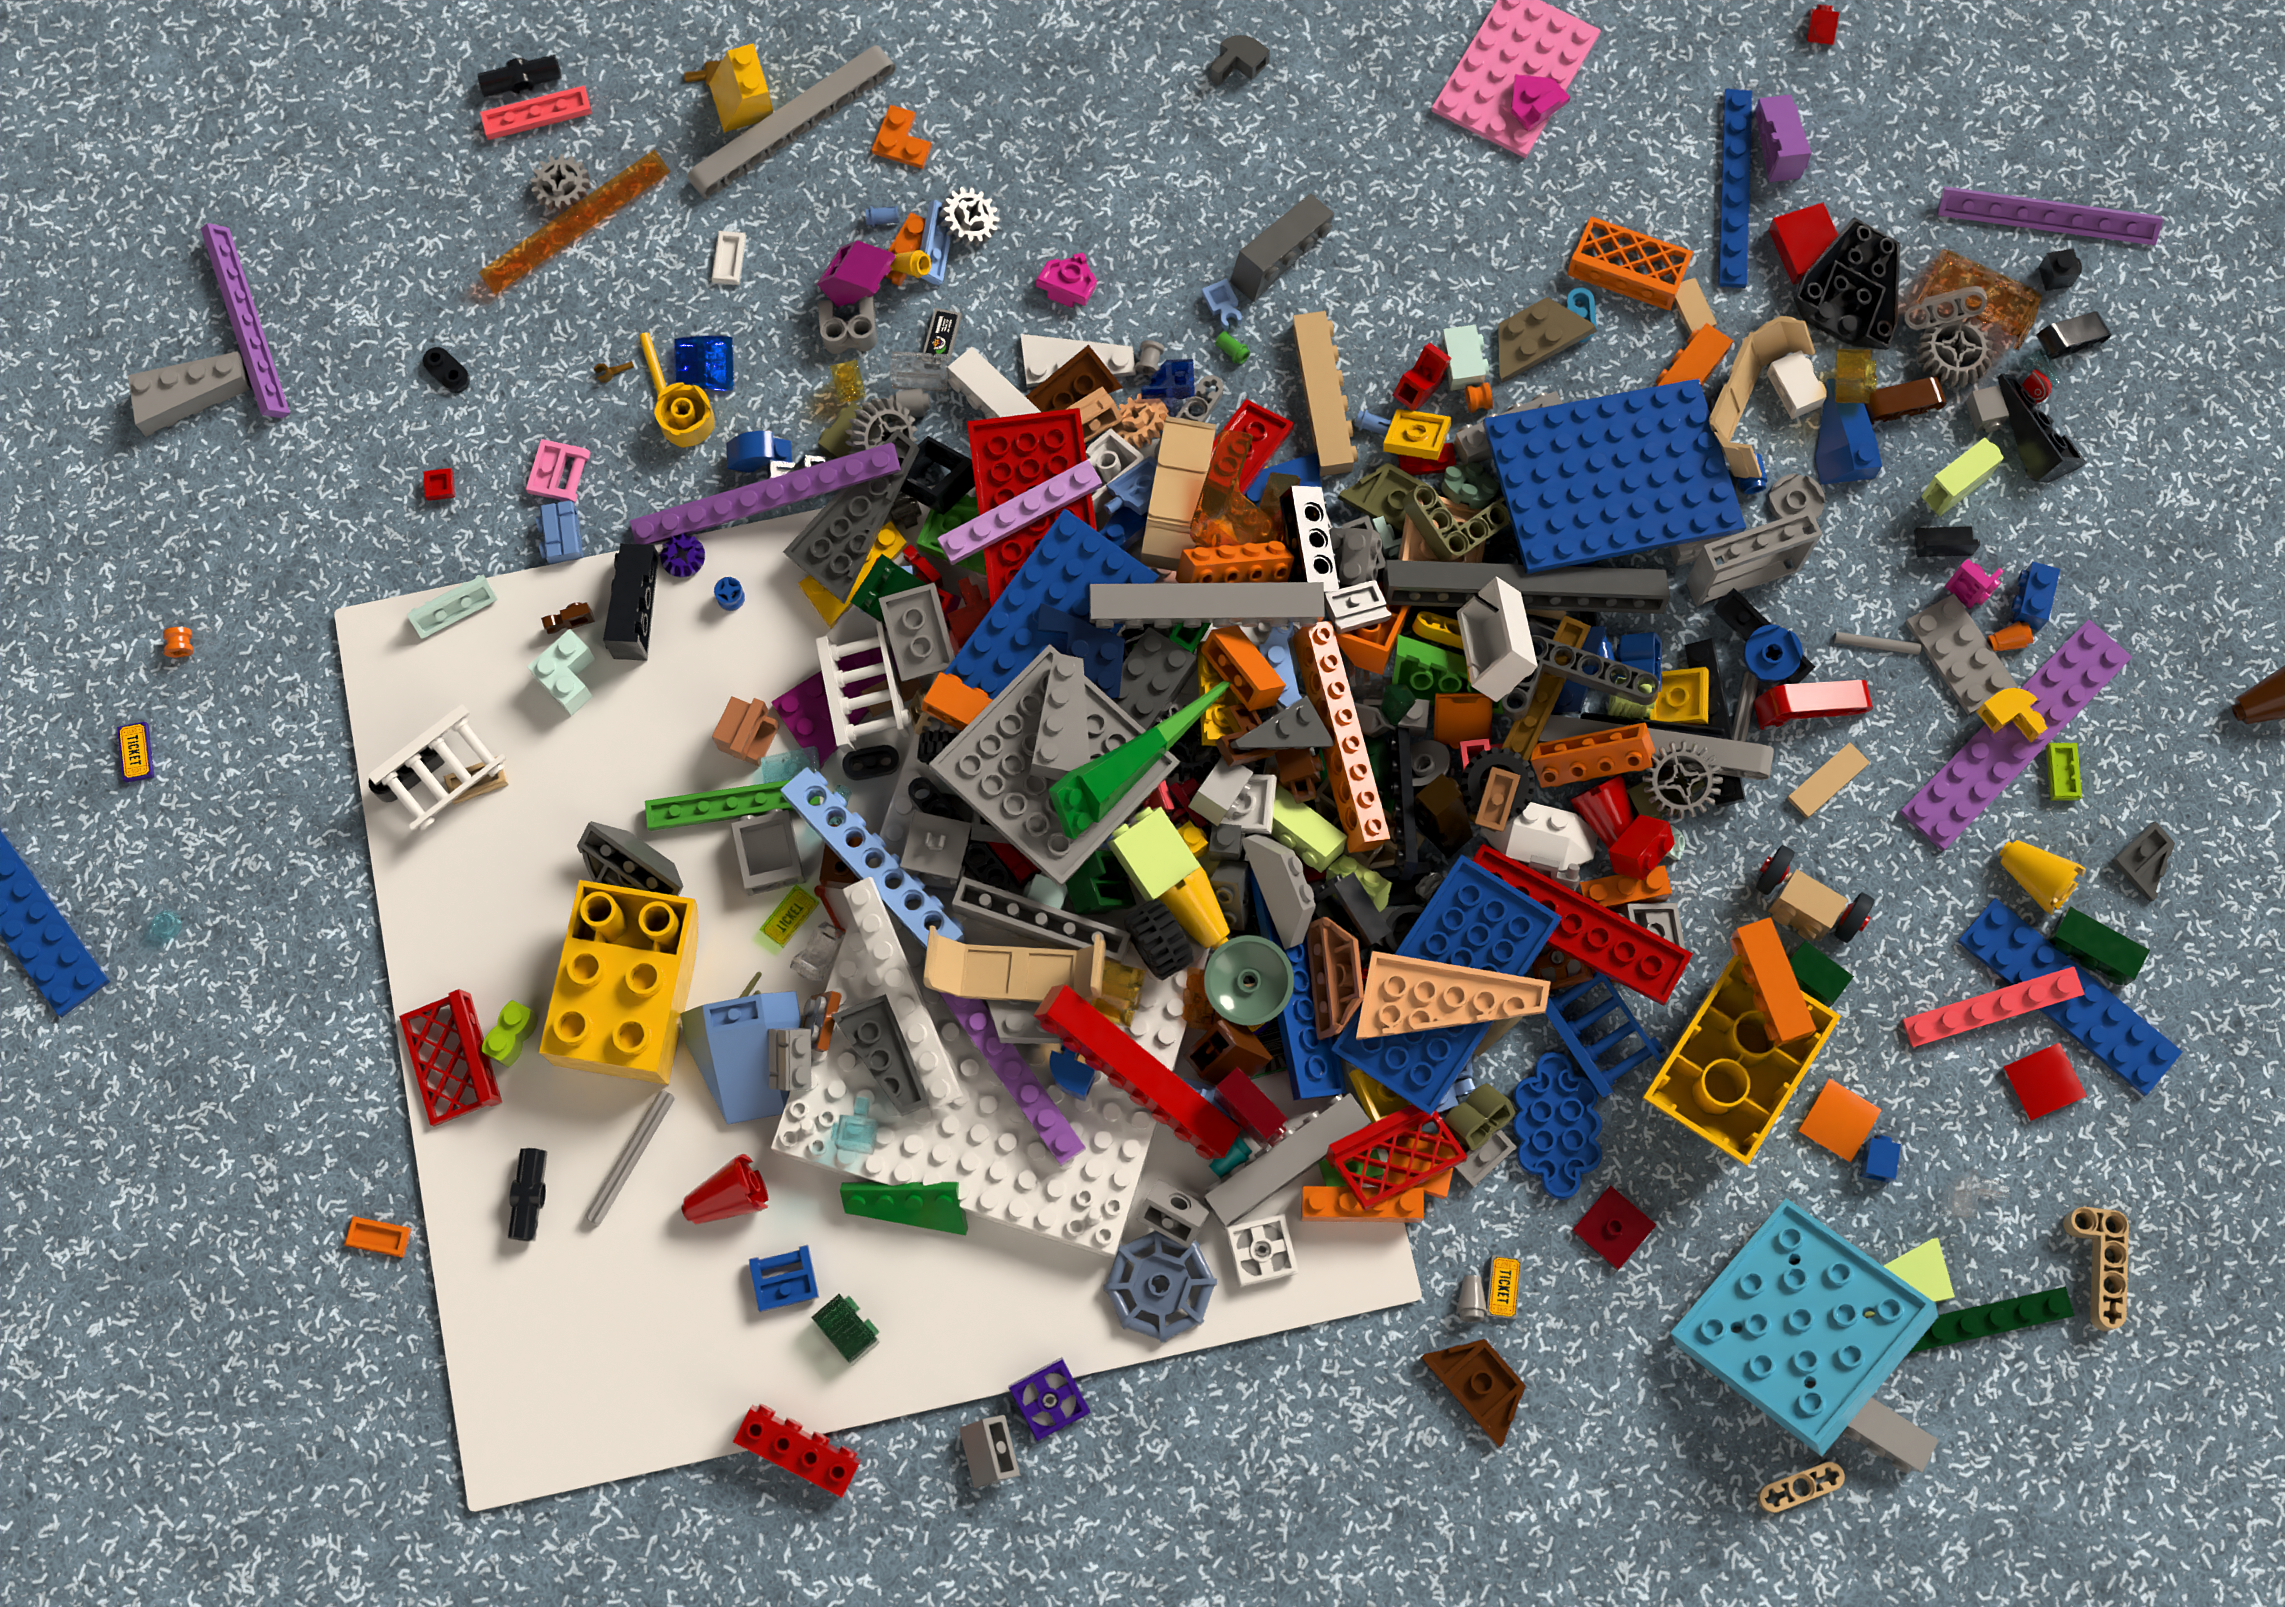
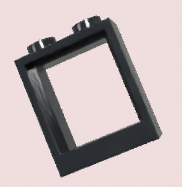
M927 436L917 445L919 447L918 454L902 484L900 492L944 515L975 487L972 459ZM936 462L951 472L930 489L915 479Z
M1354 872L1344 878L1340 873L1313 891V900L1316 905L1312 915L1314 921L1322 917L1329 918L1355 937L1330 898L1335 893L1362 936L1358 938L1359 952L1392 932Z

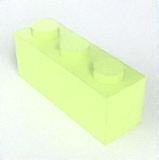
M1282 786L1276 788L1270 835L1280 841L1281 845L1294 850L1295 854L1301 857L1308 866L1314 867L1322 873L1343 853L1347 835L1303 802L1296 804L1293 795Z

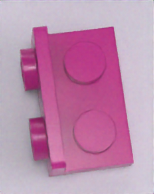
M1967 559L1960 565L1944 587L1952 594H1955L1958 600L1970 609L1975 603L1981 606L1993 594L1992 592L2001 584L1998 578L2004 571L1999 568L1988 577L1978 564L1972 563Z

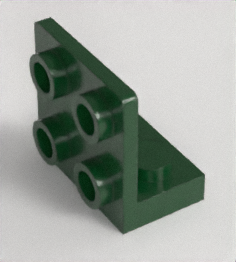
M881 554L850 602L886 626L879 598L927 584Z

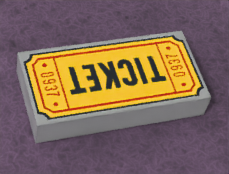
M1497 1255L1491 1256L1486 1304L1487 1313L1485 1316L1511 1320L1517 1319L1522 1259Z

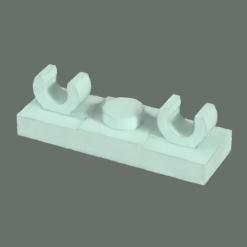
M484 574L475 576L476 578L472 581L462 583V586L446 592L431 602H425V605L417 609L413 608L407 614L421 639L498 600Z

